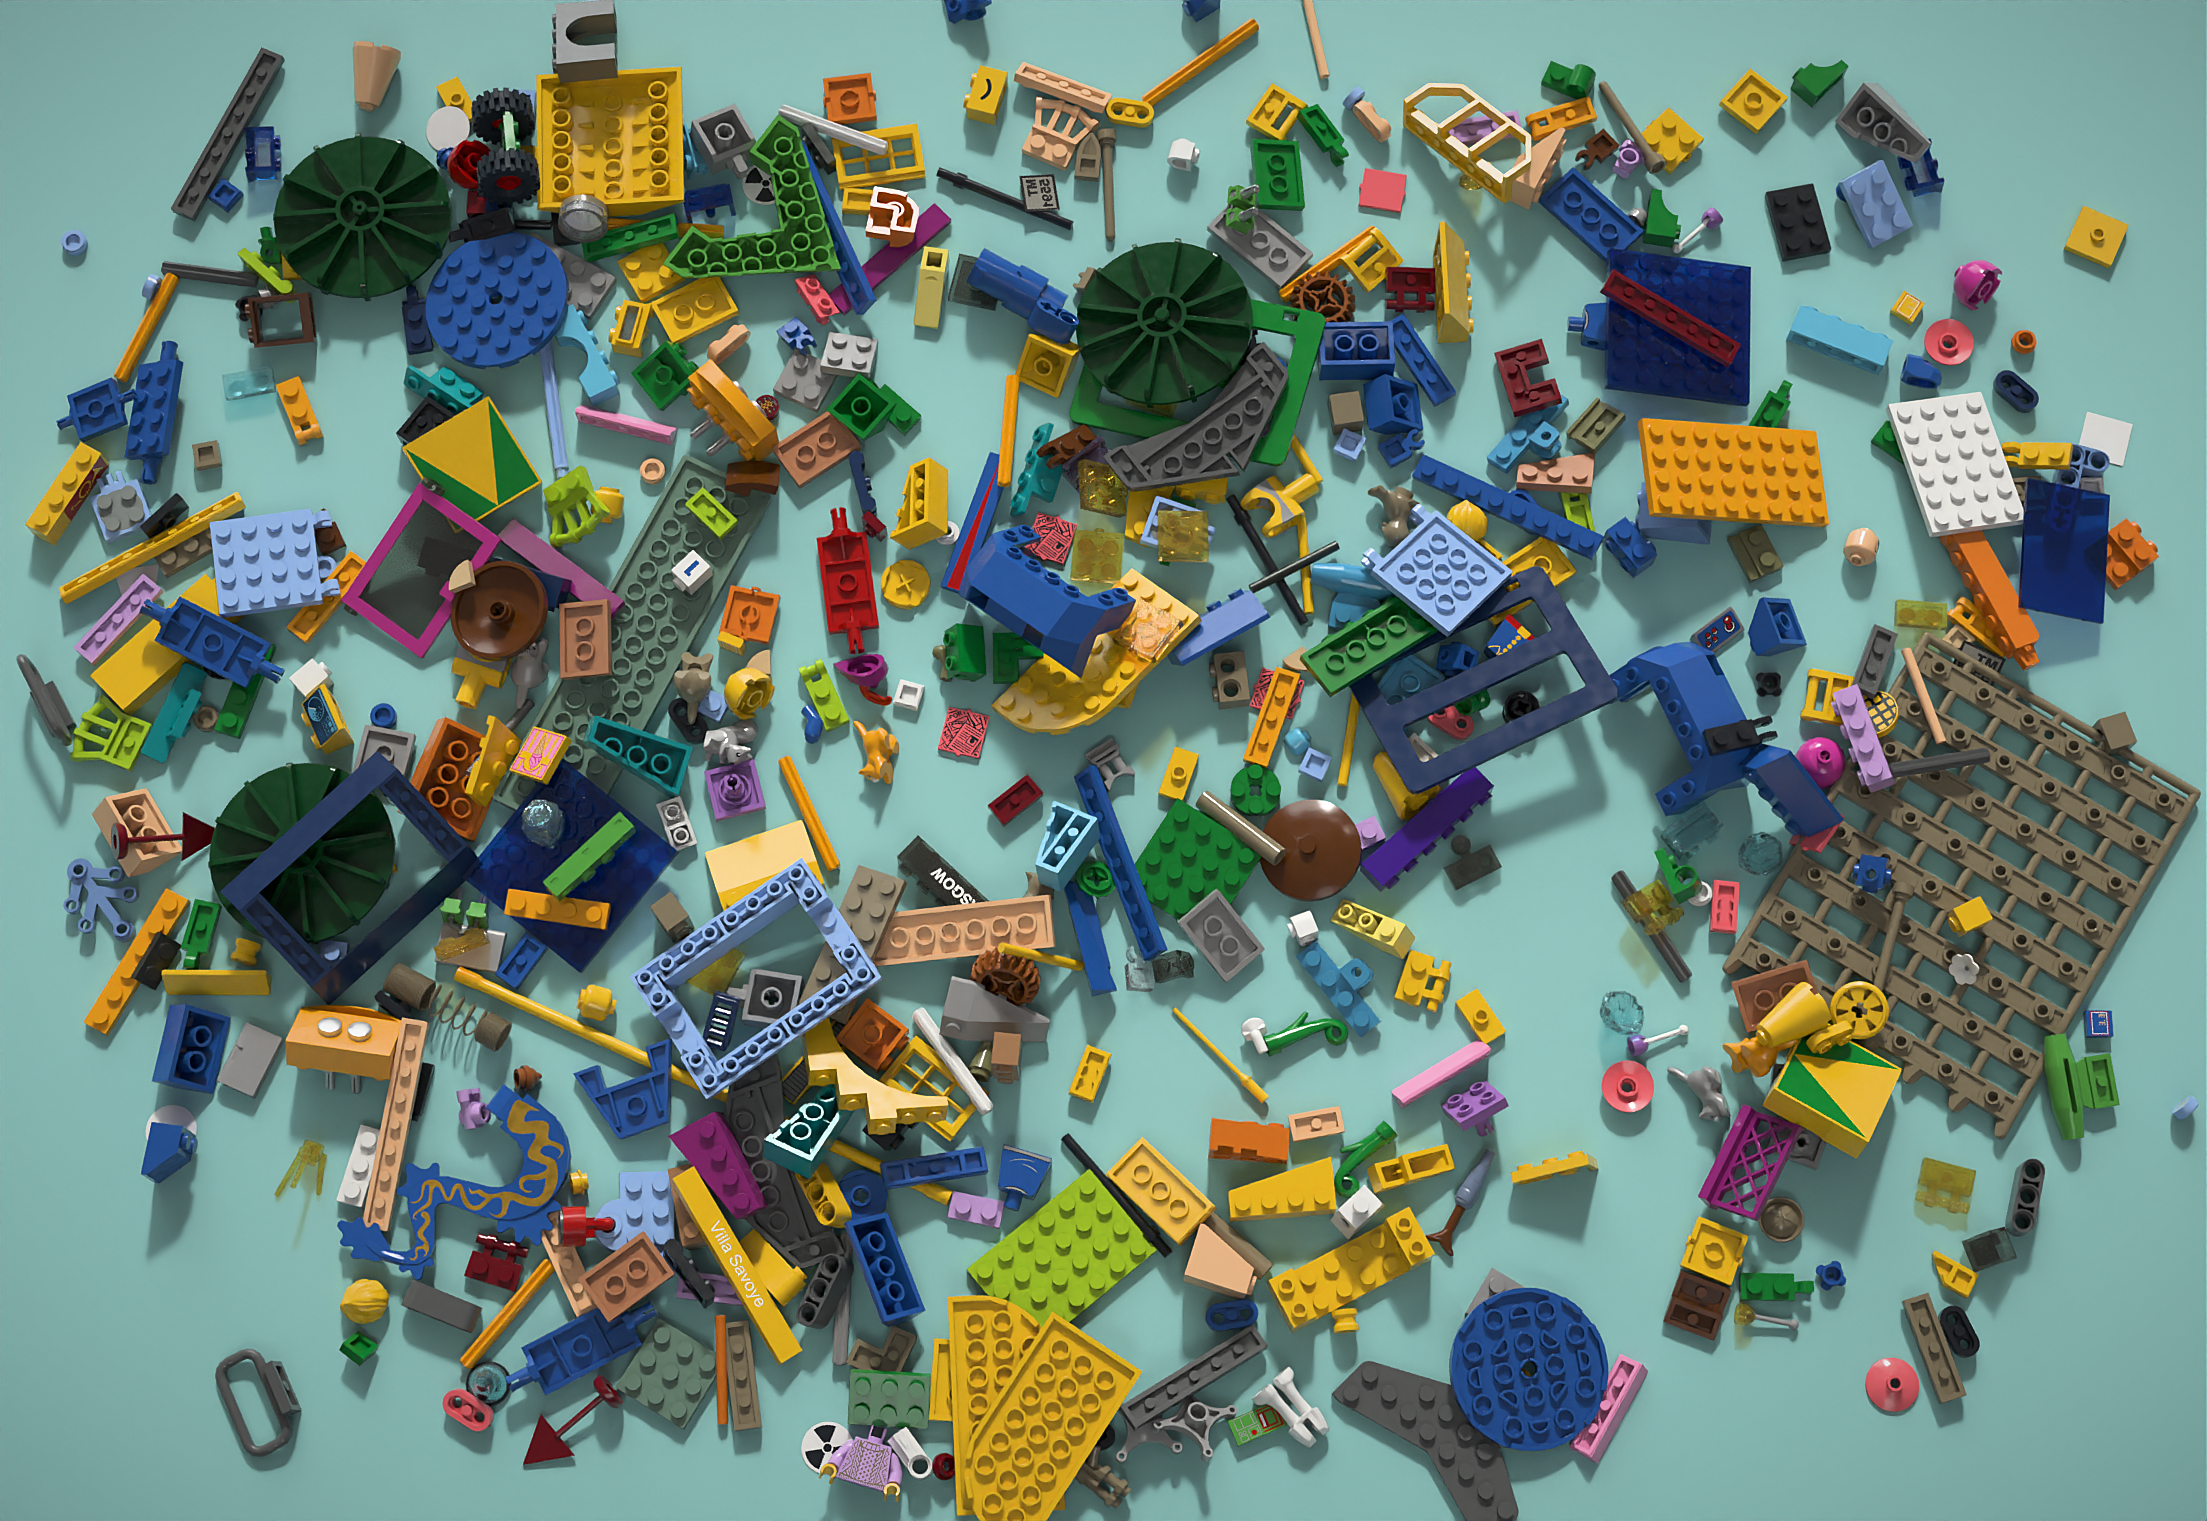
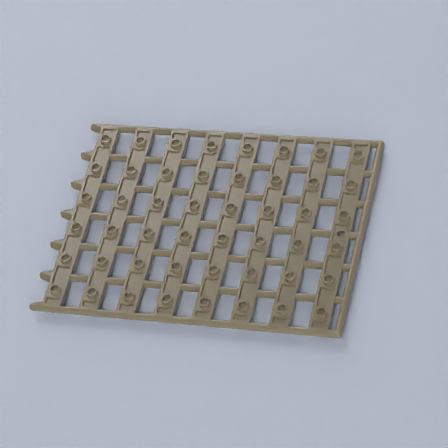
M1925 632L1912 653L1921 676L1948 692L1939 708H1934L1946 742L1942 744L1955 752L1988 748L1990 761L1977 765L2013 785L2004 802L2001 803L1967 783L1977 765L1963 767L1958 777L1947 770L1898 777L1889 792L1881 789L1871 793L1867 785H1861L1858 774L1853 771L1858 761L1853 763L1851 756H1849L1843 774L1832 784L1826 797L1833 804L1839 794L1871 813L1874 817L1864 833L1842 821L1827 843L1849 857L1839 875L1803 854L1804 851L1799 844L1805 836H1801L1724 963L1722 970L1726 974H1732L1743 965L1753 972L1760 974L1799 962L1809 947L1844 968L1833 987L1812 975L1817 991L1826 1002L1829 1010L1833 995L1840 987L1849 982L1853 974L1873 985L1880 957L1868 951V948L1878 932L1886 936L1895 903L1894 895L1892 894L1893 887L1884 902L1871 894L1862 891L1861 888L1849 882L1848 879L1854 871L1855 864L1860 863L1861 854L1890 859L1888 869L1892 870L1891 882L1893 884L1894 882H1904L1914 886L1913 895L1939 910L1929 929L1902 914L1895 942L1912 951L1914 955L1904 972L1889 964L1882 991L1889 995L1887 999L1889 1006L1888 1018L1899 1001L1935 1024L1923 1042L1887 1020L1879 1033L1870 1038L1858 1039V1045L1870 1052L1875 1051L1879 1047L1904 1062L1902 1078L1905 1084H1914L1925 1075L1950 1090L1948 1102L1950 1111L1959 1112L1971 1103L1995 1117L1997 1120L1994 1134L1998 1139H2004L2044 1071V1049L2041 1054L2006 1034L2004 1032L2013 1015L2017 1014L2050 1035L2064 1034L2199 800L2201 792L2199 789L2128 748L2115 752L2143 769L2142 773L2134 770L2105 753L2106 742L2102 739L2103 733L1937 636ZM1930 644L1963 663V668L1927 649V646ZM1906 663L1888 691V694L1896 701L1900 711L1898 718L1921 731L1923 735L1914 750L1888 735L1878 738L1889 766L1895 762L1925 758L1922 755L1932 738L1934 739L1919 698L1902 689L1910 676ZM1975 670L2009 690L2007 695L1972 675V671ZM2017 696L2052 715V720L2016 701ZM1956 698L1992 718L1983 735L1947 715ZM2064 722L2098 742L2097 746H2093L2060 725ZM2001 724L2037 744L2027 762L1991 741ZM2046 731L2051 732L2053 734V738H2045L2044 733ZM2046 750L2082 771L2072 788L2036 768ZM2152 774L2187 794L2188 798L2184 799L2150 779ZM2091 776L2127 797L2118 814L2111 812L2081 794ZM1907 780L1943 800L1934 818L1898 798ZM2022 791L2058 812L2048 830L2012 809ZM2136 803L2172 823L2163 841L2126 820ZM1952 806L1988 827L1978 845L1942 824ZM2066 818L2103 838L2094 856L2057 836ZM1883 821L1919 842L1909 860L1873 839ZM1997 833L2033 853L2024 871L1987 851ZM2112 844L2148 865L2139 883L2102 862ZM1927 848L1964 869L1954 887L1917 866ZM2042 860L2079 880L2069 899L2033 878ZM1972 875H1975L2009 895L1999 914L1987 907L1993 919L1987 925L1974 931L1984 937L1974 956L1971 955L1974 962L1979 966L1976 982L1973 984H1958L1948 999L1913 978L1923 959L1950 974L1949 966L1952 964V957L1957 954L1962 956L1969 954L1939 936L1938 933L1948 918L1947 914L1952 909L1973 900V898L1964 894L1963 891ZM1788 878L1824 899L1814 917L1778 897ZM2088 886L2124 907L2115 925L2078 904ZM2018 901L2054 922L2044 941L2008 920ZM1833 905L1869 926L1859 944L1822 923ZM1762 920L1799 941L1788 960L1752 939ZM2063 929L2100 949L2090 968L2054 947ZM1993 944L2030 965L2020 984L1983 962ZM2039 971L2076 992L2066 1011L2029 989ZM1969 986L2005 1007L1995 1026L1958 1005ZM1857 1003V1007H1852V1011L1856 1013L1857 1018H1861L1862 1014L1867 1012V1009L1863 1008L1860 1003ZM1944 1029L1980 1050L1970 1070L1933 1048ZM1989 1057L1994 1058L2027 1078L2016 1097L1979 1076Z

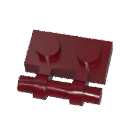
M1386 267L1385 293H1395V300L1386 299L1385 309H1394L1395 312L1416 310V313L1435 310V301H1426V294H1434L1436 292L1435 268ZM1404 293L1417 294V299L1404 300Z
M479 1233L476 1243L484 1245L483 1253L472 1251L464 1276L516 1292L524 1266L516 1264L515 1261L517 1256L527 1258L530 1249L520 1246L521 1243L513 1240L510 1243L498 1239L497 1235L491 1233L489 1235ZM494 1250L507 1252L506 1260L493 1257Z

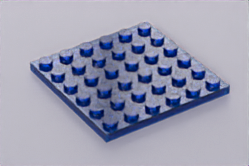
M1610 248L1607 252V278L1614 269L1741 345L1731 364L1726 367L1606 296L1604 389L1746 407L1750 403L1751 267Z
M562 758L548 784L539 782L462 878L503 911L505 910L508 889L552 895L545 888L543 881L618 812H621L634 825L636 832L614 852L615 856L610 862L605 865L602 863L595 869L596 874L589 881H582L566 896L568 898L611 904L607 930L510 916L579 973H582L678 855L679 851Z

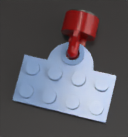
M668 1171L620 1172L619 1199L609 1201L603 1205L596 1217L586 1218L585 1206L561 1207V1210L558 1211V1242L562 1247H582L586 1245V1238H596L602 1248L615 1252L644 1231L675 1273L672 1278L676 1277V1272L663 1255L665 1242H667V1239L674 1238V1203Z

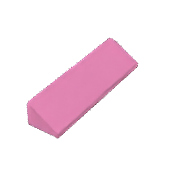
M581 405L575 409L579 422L668 445H673L677 433V428L588 405Z
M1476 1040L1394 1089L1392 1095L1400 1108H1404L1487 1058L1491 1048L1481 1040Z
M1619 1355L1608 1375L1607 1390L1604 1392L1598 1413L1592 1422L1572 1440L1569 1446L1571 1449L1595 1463L1600 1461L1648 1373L1643 1364L1624 1355Z

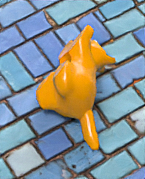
M854 721L853 725L863 739V746L867 754V765L859 770L858 773L864 775L865 778L876 783L883 778L886 784H891L893 768L889 758L892 754H898L899 743L892 734L888 735L887 731L883 728L867 732L862 723Z
M1757 1037L1750 1040L1745 1038L1739 1043H1724L1722 1048L1731 1057V1068L1734 1072L1740 1073L1750 1069L1753 1076L1763 1077L1770 1072V1069L1776 1063L1778 1052L1791 1048L1797 1044L1798 1039L1770 1048L1767 1045H1762Z

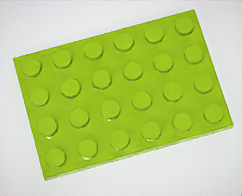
M1089 1169L968 1267L967 1271L987 1296L1004 1299L1019 1306L1043 1327L1052 1311L1071 1323L1157 1252L1151 1242L1148 1243L1142 1236V1231Z

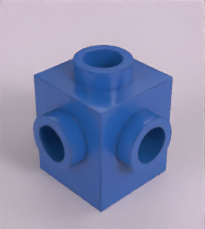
M1451 642V645H1440L1436 670L1445 674L1446 678H1452L1477 666L1479 652L1461 642Z
M1861 854L1860 864H1855L1853 879L1857 880L1856 885L1862 886V891L1877 894L1878 889L1885 890V885H1890L1892 870L1888 869L1890 859ZM1875 870L1876 876L1871 879L1869 873Z

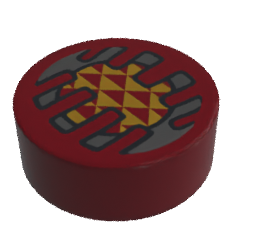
M762 395L755 401L764 410L769 421L775 419L779 414V404L775 397Z

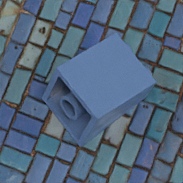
M1642 482L1641 491L1637 495L1640 512L1636 515V525L1645 538L1710 544L1712 520L1649 516L1645 482Z

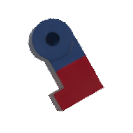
M468 190L466 210L468 219L505 207H510L512 216H514L513 205H508L507 202H503V205H498L496 200L491 203L488 201V197L485 199L480 197L478 191Z

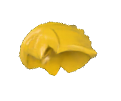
M1465 500L1453 506L1448 512L1446 519L1475 542L1486 535L1488 519L1482 510L1471 502Z
M358 1280L346 1289L340 1304V1310L354 1323L364 1325L375 1322L382 1318L389 1304V1293L378 1281Z

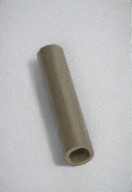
M1205 791L1198 798L1196 807L1231 831L1243 843L1272 865H1277L1286 854V849L1211 792Z
M1215 1212L1202 1223L1254 1268L1252 1274L1259 1280L1273 1266L1270 1260Z

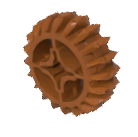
M1317 271L1315 278L1308 274L1306 276L1307 281L1302 279L1298 281V285L1301 287L1295 286L1293 288L1295 294L1290 296V302L1292 303L1290 307L1306 310L1303 304L1304 301L1314 310L1313 312L1321 313L1323 316H1330L1325 318L1326 322H1347L1353 319L1352 313L1356 309L1353 303H1355L1356 297L1351 295L1353 292L1352 287H1346V279L1338 281V274L1331 278L1329 271L1325 273V276H1321L1320 272ZM1333 293L1339 297L1342 306L1338 305V302L1332 298ZM1327 298L1325 305H1321V302H1324ZM1293 315L1294 321L1298 319V316Z
M996 947L992 952L986 950L983 955H979L972 966L970 975L971 981L985 986L984 990L996 996L999 993L1006 996V1001L1017 1007L1025 1006L1034 1000V997L1038 994L1041 981L1038 967L1034 966L1033 960L1000 953Z

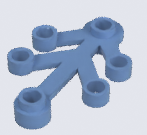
M82 858L72 861L67 868V875L72 881L69 898L64 901V909L69 914H77L81 910L79 900L83 885L89 892L84 917L78 922L79 930L84 934L94 932L96 928L94 920L97 905H99L114 926L113 935L121 942L131 941L136 935L134 925L127 920H122L107 898L121 899L127 903H134L139 897L138 891L132 886H126L123 889L97 886L92 879H109L112 883L117 884L123 881L124 872L117 866L109 869L94 868L88 860ZM83 867V872L77 875V868ZM119 871V876L116 879H112V873ZM134 891L133 897L126 898L127 892ZM76 902V907L69 910V904ZM90 922L91 926L88 929L84 930V923ZM126 926V932L119 934L120 927Z

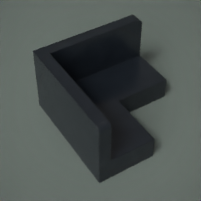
M426 396L396 432V435L401 444L405 446L456 415L429 396Z

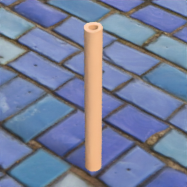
M1303 0L1319 75L1321 79H1326L1329 77V71L1313 1Z
M1905 648L1901 653L1937 745L1946 742L1916 660L1911 648Z

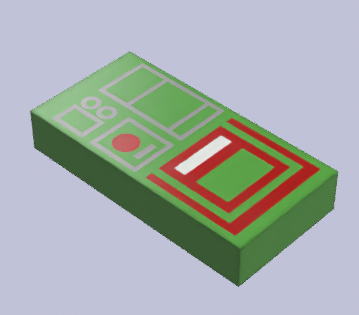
M1268 1404L1227 1421L1238 1447L1287 1426V1422L1279 1412Z

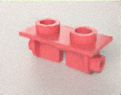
M815 274L794 280L798 288L797 293L801 295L807 306L811 305L810 310L815 316L817 323L826 325L830 321L829 316L839 314V310Z

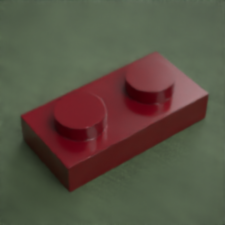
M1027 774L988 804V809L1004 827L1043 797V792Z

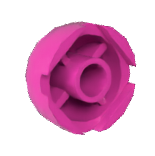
M1974 260L1965 266H1960L1954 274L1953 292L1956 298L1968 309L1977 310L1978 307L1976 305L1982 299L1985 304L1996 292L2001 282L1997 277L1998 274L2002 275V271L1992 263L1984 260Z
M1817 737L1809 739L1799 747L1795 754V757L1821 790L1831 787L1845 770L1846 758L1843 749L1829 738Z

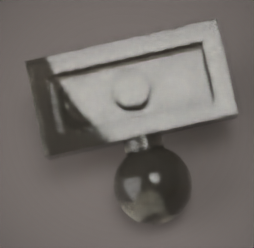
M1457 835L1452 839L1451 849L1455 854L1461 855L1462 859L1446 866L1444 870L1455 891L1502 867L1491 845L1471 854L1469 851L1471 842L1468 837Z

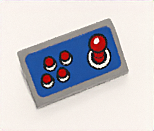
M1730 606L1693 633L1690 641L1714 653L1745 629Z

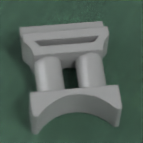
M1112 738L1085 754L1090 765H1096L1105 779L1103 784L1108 792H1110L1111 785L1117 778L1121 776H1135V771L1131 765L1126 767L1119 756V747ZM1110 761L1118 771L1115 775L1107 765Z

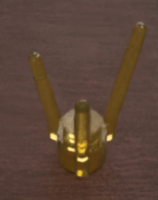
M304 1140L303 1146L299 1148L297 1156L275 1192L276 1197L285 1188L299 1162L301 1163L294 1176L291 1188H296L306 1165L315 1166L316 1162H318L316 1194H321L324 1164L327 1155L323 1154L325 1146L314 1141Z

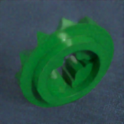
M1087 861L1081 864L1076 871L1075 882L1079 884V890L1087 893V897L1092 895L1098 900L1100 897H1107L1115 888L1109 867L1101 862ZM1092 876L1097 881H1100L1097 886L1094 884V881H1090Z

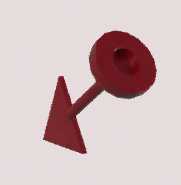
M183 812L182 834L128 837L126 827L121 823H114L111 829L112 852L116 860L124 859L128 854L129 844L182 840L181 860L183 861L211 844L215 827Z
M599 1374L593 1381L594 1388L599 1396L558 1431H555L541 1414L523 1465L575 1456L561 1439V1436L603 1400L612 1408H618L623 1404L621 1396L612 1384Z

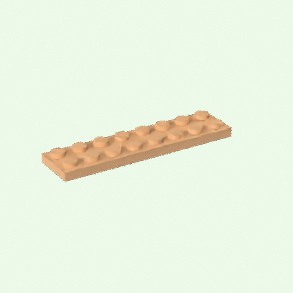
M1051 895L895 912L873 963L878 967L983 955L986 950L992 952L995 947L998 948L1001 942L1032 950L1056 947Z

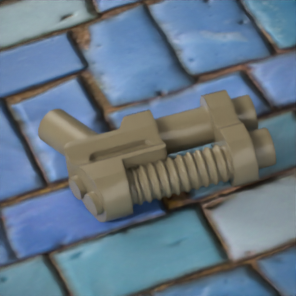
M1096 1444L1077 1472L1075 1479L1081 1485H1086L1088 1489H1091L1099 1498L1103 1499L1106 1506H1112L1116 1509L1122 1502L1118 1496L1121 1494L1125 1498L1131 1491V1488L1127 1486L1128 1482L1125 1479L1120 1480L1111 1473V1468L1108 1465L1101 1466L1098 1463L1101 1446ZM1102 1480L1114 1488L1111 1494L1100 1485Z

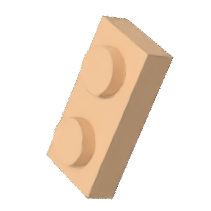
M1340 1106L1288 1115L1293 1143L1345 1133Z

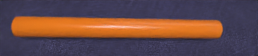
M716 1315L718 1424H728L726 1315Z

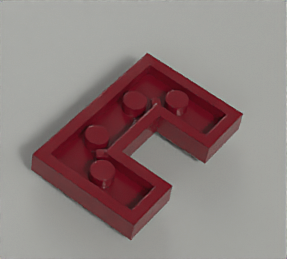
M1542 339L1494 353L1514 418L1562 404V398L1555 378L1531 385L1526 370L1549 364Z

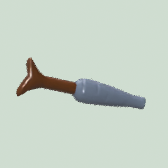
M1486 1149L1480 1161L1457 1191L1455 1196L1456 1206L1444 1229L1437 1233L1426 1235L1429 1241L1439 1242L1449 1256H1454L1452 1250L1453 1232L1465 1210L1471 1209L1476 1203L1490 1164L1495 1156V1153Z

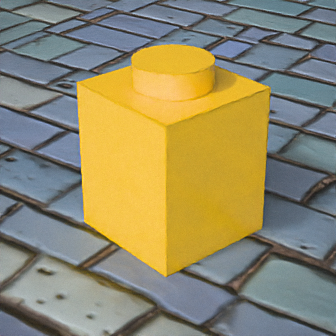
M1981 896L1952 909L1947 914L1948 924L1954 933L1957 932L1959 938L1987 925L1993 919Z

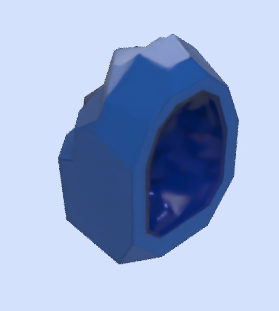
M1907 354L1900 380L1907 385L1934 389L1940 386L1942 376L1940 371L1932 367L1929 361L1923 360L1922 356Z

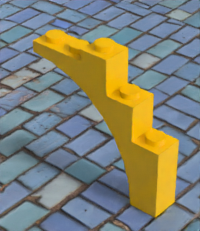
M826 1018L801 1036L808 1086L835 1084L838 1110L865 1108L868 1134L885 1135L895 1133L896 1124L935 1123L946 1120L948 1111L947 1096H923L906 1093L880 1083L854 1065L839 1046L833 1034L829 1018Z

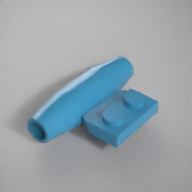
M1345 563L1313 564L1310 583L1338 593L1332 601L1328 627L1342 629L1347 623L1351 621L1356 622L1361 619L1368 610L1379 608L1381 606L1379 600H1387L1390 597L1395 598L1397 596L1370 575L1372 569Z

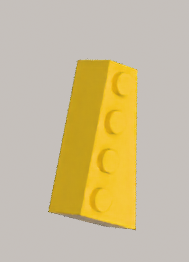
M1328 1157L1228 1191L1229 1221L1239 1222L1335 1214L1337 1208L1332 1158Z

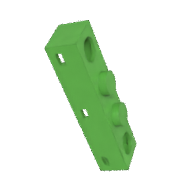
M618 812L543 881L545 888L559 902L563 900L582 881H589L596 874L595 869L602 863L605 865L614 858V852L636 832L634 825L621 812Z

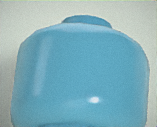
M1295 728L1285 735L1284 743L1292 754L1300 755L1311 747L1309 742L1311 736L1306 730L1303 732L1300 728Z

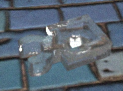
M1130 946L1126 951V957L1130 963L1124 966L1127 991L1151 992L1154 989L1152 964H1145L1141 951L1139 950L1140 956H1137L1134 952V946Z

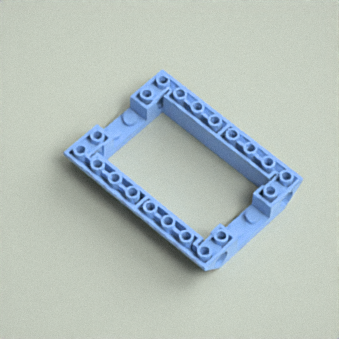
M802 857L629 976L655 1018L666 1029L682 1055L681 1060L707 1100L882 980L875 964ZM801 903L848 974H843L717 1061L673 990Z

